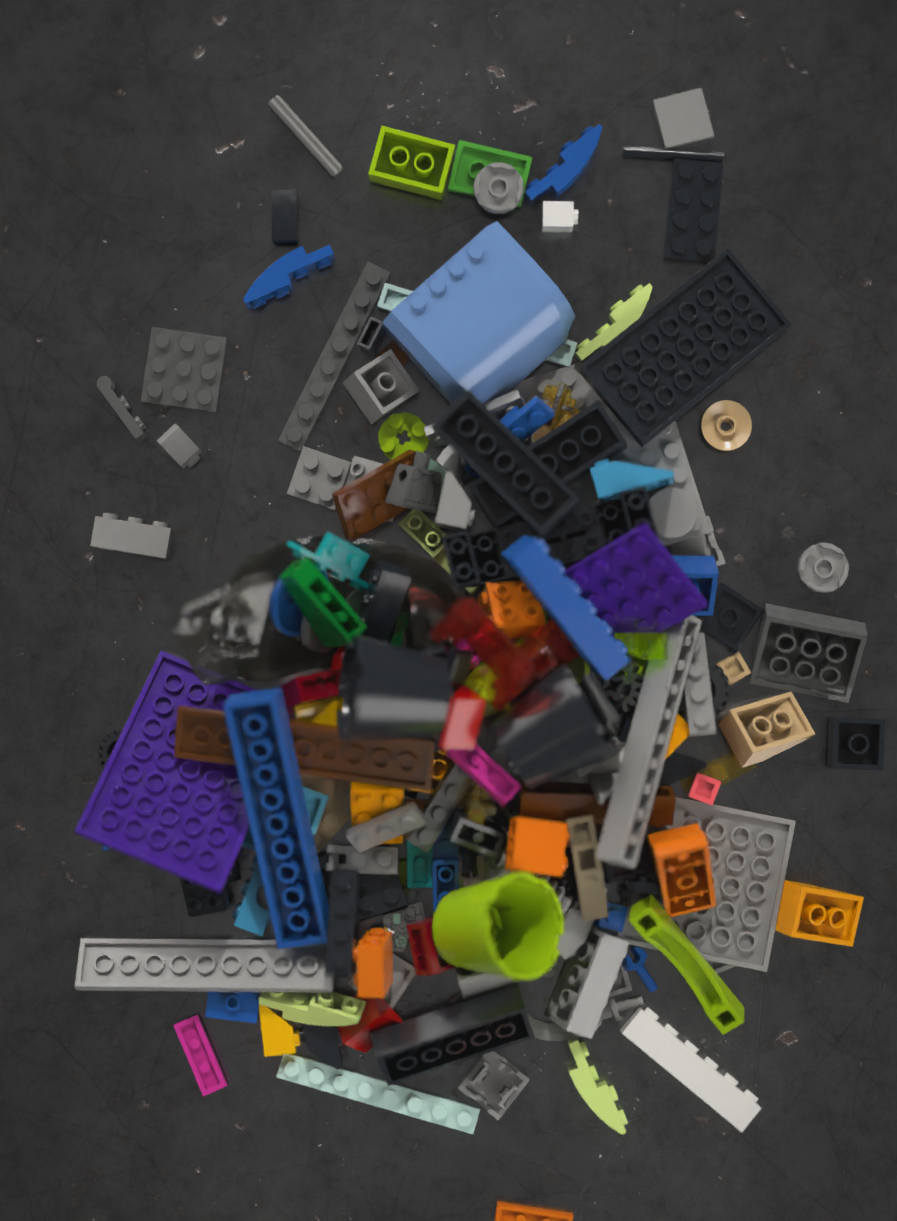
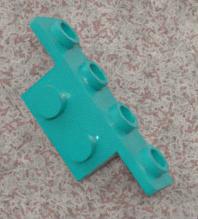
M327 532L316 554L290 540L287 543L288 546L295 549L293 555L301 559L312 558V563L317 568L326 571L327 567L332 569L330 575L343 582L346 578L350 579L349 585L361 592L364 588L368 589L369 584L359 579L358 576L370 555L330 532Z

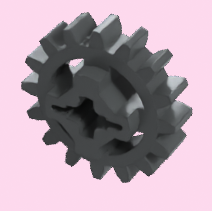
M632 660L621 668L623 671L618 670L608 680H604L597 674H594L617 714L624 713V711H633L632 706H637L638 697L643 684L640 679L645 675L644 673H637L640 666L632 665Z

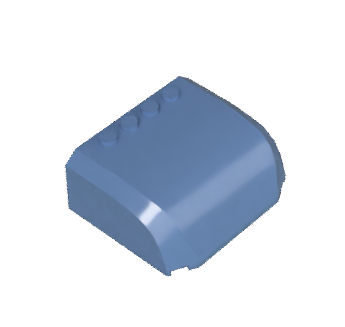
M496 221L484 228L398 304L382 323L388 337L398 345L411 362L451 405L467 390L483 404L508 394L566 342L569 330L575 319V314L556 284Z

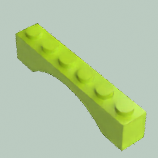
M649 894L631 906L630 923L644 940L659 949L679 970L696 994L707 1016L724 1035L744 1022V1006L654 896Z

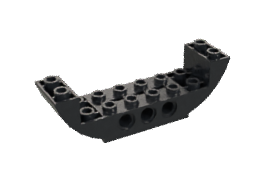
M646 486L620 492L619 498L573 509L544 539L526 521L471 535L468 531L442 538L454 587L469 588L484 586L486 582L520 579L501 553L524 534L532 538L535 536L538 540L541 539L550 550L547 553L548 556L558 560L565 568L573 566L644 523L650 527L657 538L658 533Z

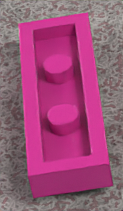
M476 744L474 749H450L446 753L451 760L503 807L522 787Z
M196 1014L175 1023L173 1026L202 1095L205 1096L228 1085L199 1015Z

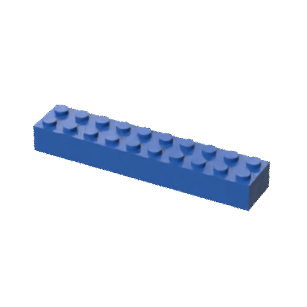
M274 688L230 695L223 706L277 947L281 949L327 943L329 906L282 689Z

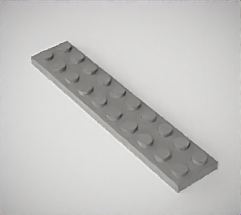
M81 938L75 988L76 990L333 993L334 977L325 974L327 943L278 949L276 940Z

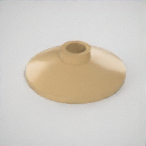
M723 400L712 404L705 411L701 421V430L705 440L712 447L722 451H730L739 448L748 440L752 430V421L748 411L741 404L730 400ZM723 422L729 424L730 429L728 431L721 429Z

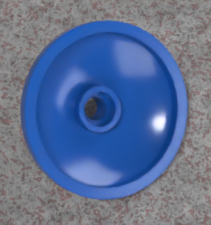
M317 568L329 582L327 573ZM279 578L274 586L270 600L273 624L279 632L287 636H301V622L304 615Z

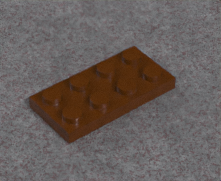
M408 450L332 493L346 540L354 541L408 509L407 507L385 503L397 466L399 464L413 466L415 451Z

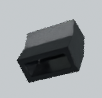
M370 316L357 342L361 351L371 356L377 355L387 335L382 323L383 321ZM376 327H378L377 330H376V332H375V334H374V336H373V338H372V340H371V342H370V344H369V346H367L368 343H369V341H370V339H371V337H372V335H373V333H374V331H375V329H376Z

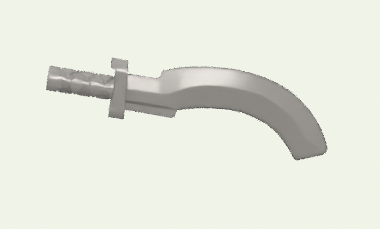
M640 995L615 1003L614 996L609 997V1002L604 1007L600 1016L599 1026L602 1024L603 1019L615 1016L616 1021L623 1020L619 1013L643 1006L642 996ZM527 1013L535 1038L555 1042L582 1036L566 1031L556 1023L541 1021Z

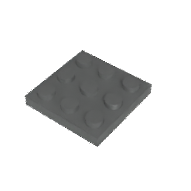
M152 327L141 402L217 413L227 337Z

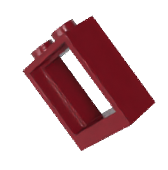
M335 669L294 677L279 686L278 688L282 689L287 715L292 712L295 706L338 696L341 670Z
M434 916L406 925L416 976L435 975L456 968V966L448 963L445 959L438 961L431 927L433 926Z

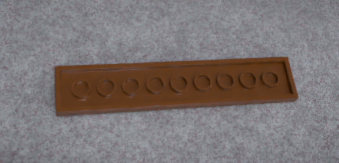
M179 705L176 716L174 757L237 766L225 711ZM288 719L300 774L430 791L436 742L434 738L341 741L338 736L337 726Z

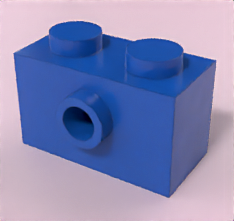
M208 992L205 1017L257 1023L261 992Z

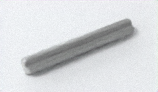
M278 95L271 99L269 105L330 175L334 177L342 170L341 164Z

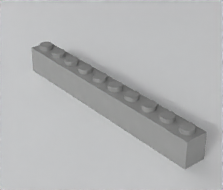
M693 615L658 633L652 646L595 858L610 865L633 869L636 867L702 622Z

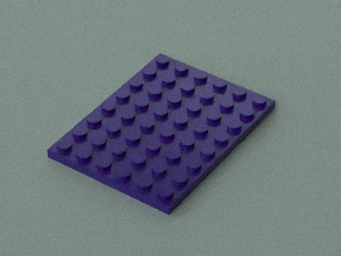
M160 650L76 827L75 834L220 894L250 828L238 768L236 765L174 757L177 708L179 705L225 711L223 704L230 695L258 690Z

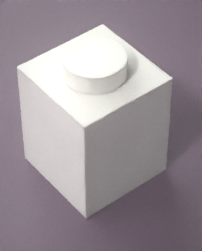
M543 201L542 232H572L573 225H578V209H574V202Z

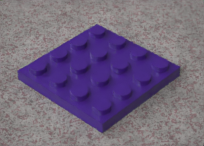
M646 523L567 568L566 572L563 573L564 576L569 580H573L582 591L579 593V596L591 602L597 610L594 615L609 625L613 631L610 635L616 640H620L627 650L706 608L707 601Z

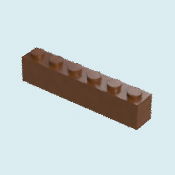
M524 781L519 782L522 786L518 791L517 800L519 817L563 823L566 822V819L592 815L594 823L604 825L611 796L604 800L603 805L599 804L589 783L548 782L529 789ZM657 786L647 825L654 827L673 825L676 796L672 786Z

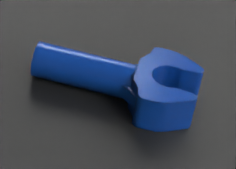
M631 947L630 950L635 956V961L633 962L631 957L626 955L622 960V966L625 971H636L651 993L658 986L644 966L648 955L639 947Z

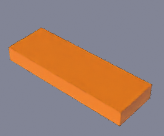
M497 1201L494 1221H573V1213Z

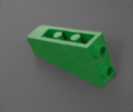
M309 558L295 560L279 577L325 648L347 645L348 642H353L351 641L352 635L362 636L361 633L367 626Z

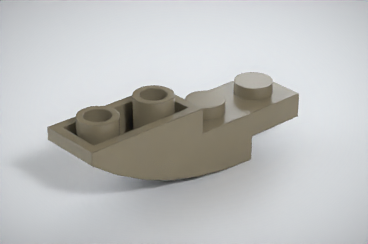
M588 815L566 819L567 828L570 833L569 840L582 921L608 917L601 860L595 858L598 842L593 816Z

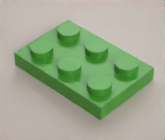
M459 140L448 191L475 197L473 185L479 171L491 163L502 162L514 167L523 179V195L521 201L516 206L521 208L533 157Z

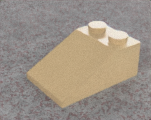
M792 692L730 709L718 724L742 768L762 762L815 735Z

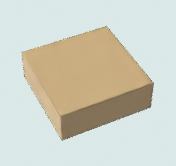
M739 651L716 664L724 670V675L728 677V686L751 674Z

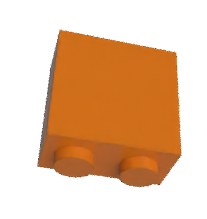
M522 580L486 582L482 592L479 593V606L484 609L485 614L483 620L484 628L488 630L490 640L540 636L546 625L542 606Z
M522 817L510 818L505 871L528 872L552 877L562 876L567 867V857L564 856L565 846L568 845L570 838L567 824Z
M383 928L370 929L359 940L358 946L354 947L353 962L357 963V972L354 974V988H358V997L384 998L393 983L392 932H385Z

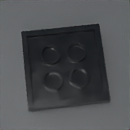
M349 843V844H346V845H343V846H353V845H352L351 843ZM379 844L374 847H390V844ZM324 851L317 855L328 906H330L332 873L326 872L329 854H327V851ZM339 855V864H346V855ZM399 873L398 875L361 874L358 922L408 907Z

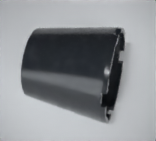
M352 635L351 641L353 642L347 643L339 678L337 698H343L342 711H337L339 739L341 741L439 737L445 724L448 704L452 696L450 669L447 659L367 637Z
M567 663L557 668L491 721L497 738L494 739L501 752H504L510 760L507 763L514 775L520 776L529 789L619 753L615 744H612L609 740L611 736L604 727L582 686L578 687L574 681L576 677Z

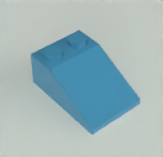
M609 459L594 463L595 467L590 468L598 502L619 498L620 492L646 486L648 492L674 483L673 471L618 461L609 462Z

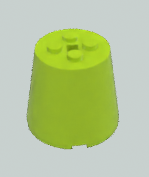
M528 872L512 873L451 891L438 904L433 919V936L436 947L448 963L456 967L520 980L537 978L551 968L560 952L557 950L559 938L564 935L563 913L555 892L544 879H538Z

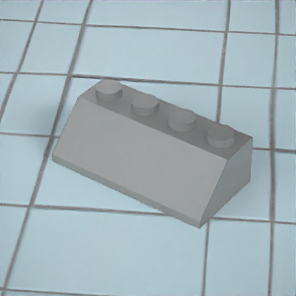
M592 925L585 943L579 947V952L572 958L565 960L544 1015L566 1031L592 1039L594 1032L599 1026L602 1011L608 1003L613 983L617 980L622 960L627 955L629 942L614 933Z

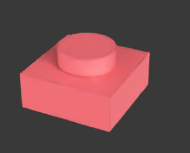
M696 772L687 796L713 805L721 781Z

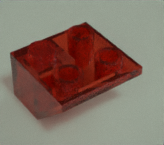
M553 619L513 651L537 684L564 663L570 665L580 656Z

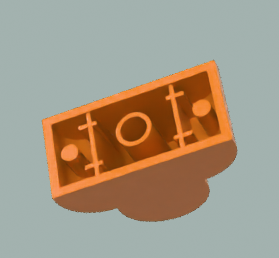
M693 823L647 834L663 908L668 915L674 917L716 907L709 847L706 836L701 831L699 824Z

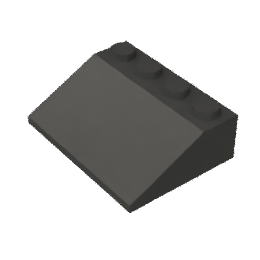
M766 603L759 627L749 683L849 703L868 637L866 624Z

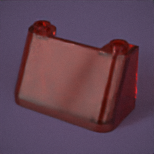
M463 598L458 601L430 632L431 636L438 643L443 639L453 640L452 643L456 646L462 640H465L498 678L490 685L493 689L495 688V697L490 703L498 712L524 692L534 678L535 669L532 663L474 599Z

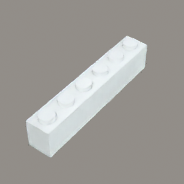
M638 1007L620 1029L622 1034L738 1130L743 1132L761 1109L756 1103L759 1098L748 1089L745 1092L737 1087L739 1082L729 1073L723 1076L716 1070L719 1065L708 1056L705 1059L697 1054L699 1049L689 1040L683 1043L677 1038L679 1032L667 1023L664 1027L657 1021L659 1016L649 1007L645 1010Z

